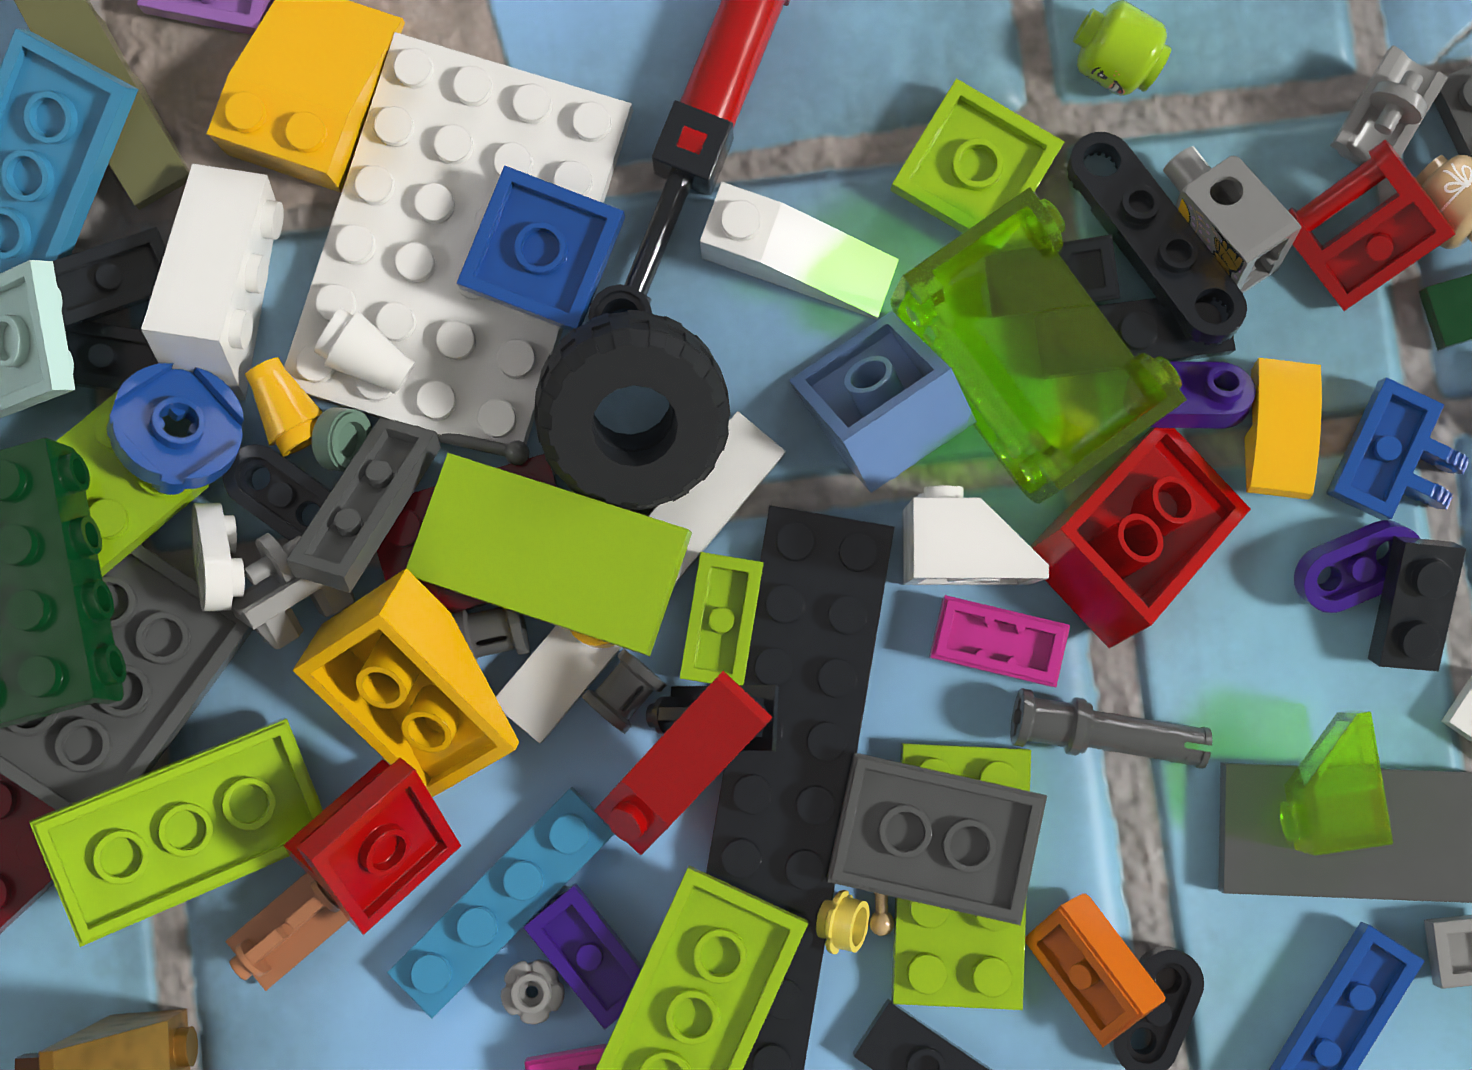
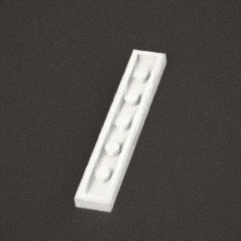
M738 411L729 420V436L725 449L721 452L715 463V468L707 478L692 488L688 494L676 501L658 505L649 515V517L689 529L692 532L675 584L700 556V552L706 549L786 453L782 447ZM555 626L498 693L496 699L504 714L540 744L622 647L614 645L608 648H594L576 639L570 630Z

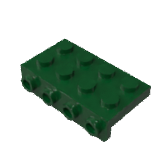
M46 437L0 450V728L92 703L111 704L121 701L124 697L122 683L126 679V664L121 651L115 646L110 618L114 613V601L109 587L102 579L98 554L102 549V538L96 522L90 516L86 490L90 486L89 471L85 461L74 448Z

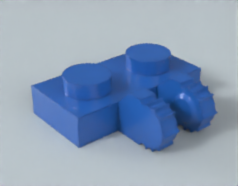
M1387 377L1379 380L1326 494L1380 520H1390L1393 518L1403 494L1430 507L1447 510L1453 498V493H1450L1443 486L1413 473L1419 459L1447 473L1464 474L1467 468L1469 457L1430 438L1444 404Z

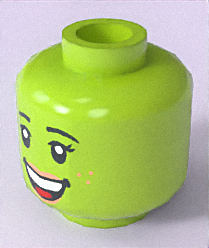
M1119 0L1110 4L1103 13L1092 8L1073 38V42L1081 47L1077 57L1079 72L1119 96L1128 95L1136 89L1145 92L1161 73L1172 51L1171 47L1165 44L1167 39L1165 25L1125 0Z

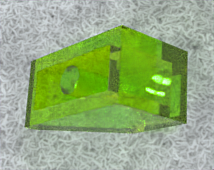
M1349 710L1337 712L1284 785L1287 801L1280 804V820L1285 837L1288 841H1294L1295 850L1314 856L1393 844L1371 711Z

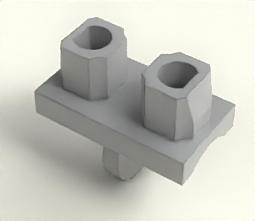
M1394 45L1391 46L1330 146L1336 149L1340 156L1357 166L1370 159L1369 151L1384 140H1387L1401 157L1448 77L1438 71L1427 69L1415 63L1401 49Z
M266 533L255 540L262 558L244 568V573L253 586L244 591L243 597H233L231 610L237 619L254 629L268 645L277 650L300 637L304 631L291 609L293 605L310 596L318 612L328 617L339 613L353 604L355 597L353 591L348 593L293 576L286 560L301 536L280 546L272 535Z

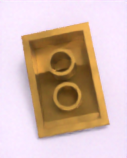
M187 1009L113 1014L40 1051L39 1066L40 1070H190V1067L195 1065L198 1054L197 1033L193 1026L188 1027Z

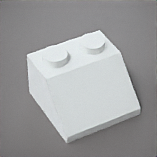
M961 486L924 487V493L918 494V498H913L903 509V585H1031L1049 578V565L982 498H964V489Z

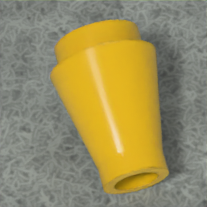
M279 357L266 360L247 371L245 377L251 386L269 446L276 445L282 456H288L312 445V431L318 417L323 412L288 373Z

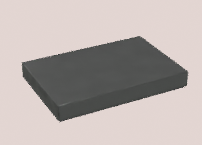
M854 752L826 880L834 884L1021 925L1047 795Z

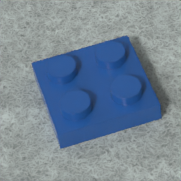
M504 165L456 284L462 290L569 331L574 328L576 329L582 326L589 310L590 303L593 300L625 220L624 211Z

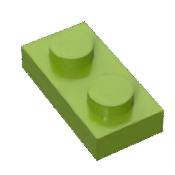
M700 552L680 679L711 684L724 671L738 685H744L764 562Z

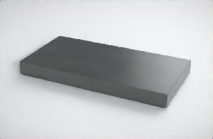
M1220 763L1218 891L1225 894L1472 903V772Z

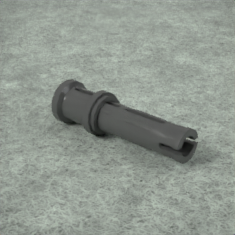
M1021 688L1016 696L1011 719L1010 738L1014 746L1023 747L1027 741L1063 747L1066 754L1074 756L1079 753H1085L1087 748H1094L1193 765L1201 769L1207 766L1211 752L1189 749L1184 746L1185 742L1212 746V732L1208 727L1202 726L1199 728L1094 711L1092 704L1088 703L1084 698L1075 697L1070 703L1034 697L1032 690Z

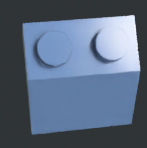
M893 311L789 380L793 389L843 462L870 493L896 478L913 464L976 423V419L952 368Z

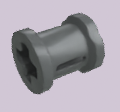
M502 607L468 614L465 609L454 611L453 618L476 661L479 657L516 650L519 655L529 653V639L523 614Z
M623 648L618 654L620 663L596 691L588 689L582 698L604 719L625 734L631 728L629 719L653 691L662 692L667 684L634 655Z

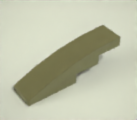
M14 0L31 32L139 89L109 161L110 167L133 204L141 210L185 185L190 172L142 82L131 71L109 28L94 10L90 0Z

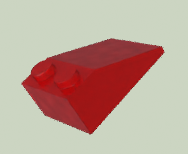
M1152 427L1066 508L1030 547L1049 565V578L1045 579V581L1110 649L1150 627L1251 508L1175 428Z

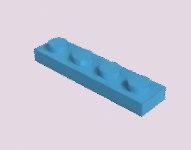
M573 787L387 972L431 1019L613 837L614 833L609 825L594 812L595 809Z

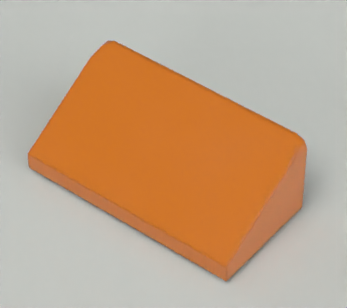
M1082 893L1060 905L1025 936V943L1102 1047L1109 1044L1166 999L1155 981L1087 894Z

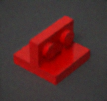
M400 757L391 765L384 759L378 762L283 846L292 859L331 895L348 921L364 935L461 847V844L416 770Z

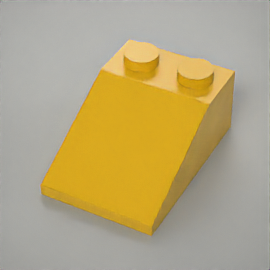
M274 0L229 72L206 134L229 156L342 193L394 33H402L405 24L404 19L349 0Z
M407 568L322 623L292 670L390 765L401 757L412 766L432 797L512 753L519 744L516 734L452 614Z

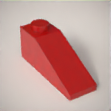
M722 671L595 808L594 812L609 825L612 832L618 838L626 841L639 855H642L773 717L728 674Z

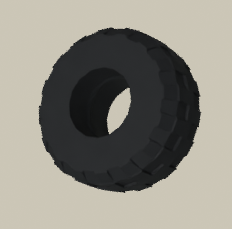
M628 310V312L606 313L591 318V321L576 329L574 328L560 340V344L551 355L549 354L541 370L535 394L534 410L538 440L544 451L545 459L555 475L557 474L568 485V488L576 494L620 508L637 510L655 508V506L670 501L674 502L688 494L692 488L707 478L715 468V463L721 452L724 451L729 436L728 424L729 416H731L729 396L718 363L709 348L697 335L684 328L680 322L667 316L662 317L647 313V311ZM629 386L651 388L665 396L668 400L669 408L661 421L649 430L640 433L624 434L614 432L602 425L594 415V412L605 397L617 389Z

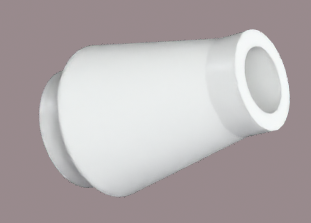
M342 308L329 321L314 348L315 353L326 359L324 366L384 387L395 395L405 383L416 363L405 356L359 311L353 316Z

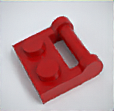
M1387 140L1382 141L1369 151L1370 159L1297 211L1291 207L1288 210L1302 227L1292 245L1343 311L1456 235L1453 227ZM1387 178L1397 193L1324 245H1321L1312 231Z

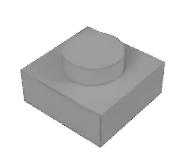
M1472 915L1424 920L1433 985L1441 989L1472 986Z

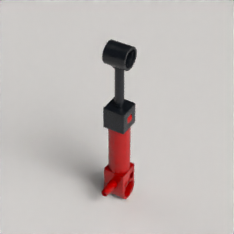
M721 0L680 101H673L651 155L654 174L665 178L666 182L624 284L607 286L595 295L589 306L588 321H591V318L606 313L610 314L616 309L621 308L647 311V313L652 314L650 308L651 299L646 294L689 189L691 188L706 195L712 193L733 142V128L782 7L783 5L788 6L790 0Z

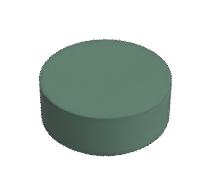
M333 407L324 411L318 417L312 431V450L318 463L328 470L344 472L372 430L369 419L363 412L357 409Z

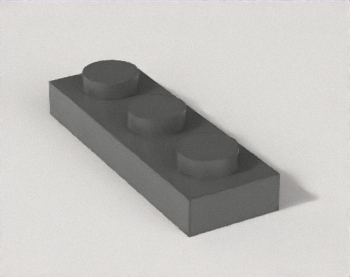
M383 417L378 419L286 561L293 576L351 593L441 449L436 431Z

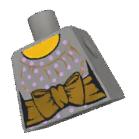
M1191 146L1181 151L1166 164L1163 171L1180 192L1176 208L1242 293L1280 268L1302 227L1239 157L1230 156L1211 168L1197 149Z

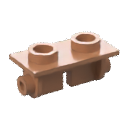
M306 872L225 941L236 954L229 961L230 966L243 980H247L253 975L263 989L267 991L346 924L348 919L331 895Z

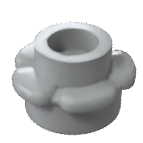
M540 959L530 963L520 961L511 966L504 976L506 986L501 990V1001L503 1007L510 1015L517 1014L520 1016L521 1021L526 1024H539L549 1018L551 1011H557L561 1007L565 995L564 985L559 981L557 969L549 962ZM527 987H537L538 995L533 998L529 997L526 993Z

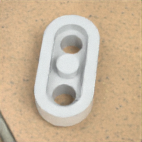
M194 503L191 516V537L201 609L203 612L231 610L233 597H243L245 588L242 558H231L230 554L235 553L237 547L235 516L224 515L221 503Z

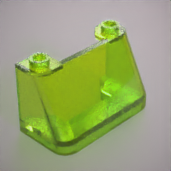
M1029 187L902 275L890 299V304L893 312L952 368L976 419V423L973 426L1021 491L1034 503L1040 504L1065 488L1187 399L1180 391L1182 387L1180 376L1168 360L1162 356L1153 358L1146 353H1139L1133 356L1058 254L1063 247L1061 233L1066 229L1061 214L1049 200H1040L1031 187Z

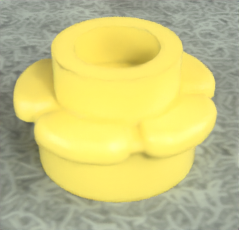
M847 890L839 891L833 900H825L822 903L817 916L816 932L818 937L826 939L825 946L829 953L836 955L839 949L856 953L861 948L869 925L870 912L868 903L864 900L853 898Z

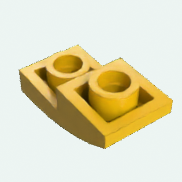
M1259 357L1250 370L1256 394L1252 403V426L1244 437L1246 492L1309 500L1314 493L1320 445L1322 410L1321 365Z

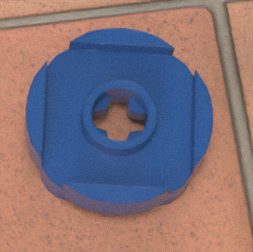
M158 363L135 372L121 385L108 420L107 435L110 438L111 446L117 458L133 475L144 482L151 483L153 488L160 493L177 495L185 489H196L206 486L219 479L230 469L242 442L243 411L238 398L230 387L211 372L195 367L192 373L183 369H172L174 363ZM169 415L175 421H180L183 418L188 419L192 423L187 432L188 437L179 438L167 434L164 431L165 422L162 417Z

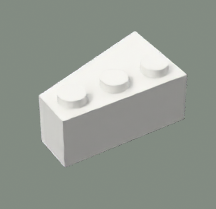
M192 164L141 328L158 363H174L172 369H183L192 373L195 367L209 371L224 381L234 392L238 400L246 401L249 383L245 373L252 366L273 240L279 238L284 218L283 205L281 202L276 201L266 174Z

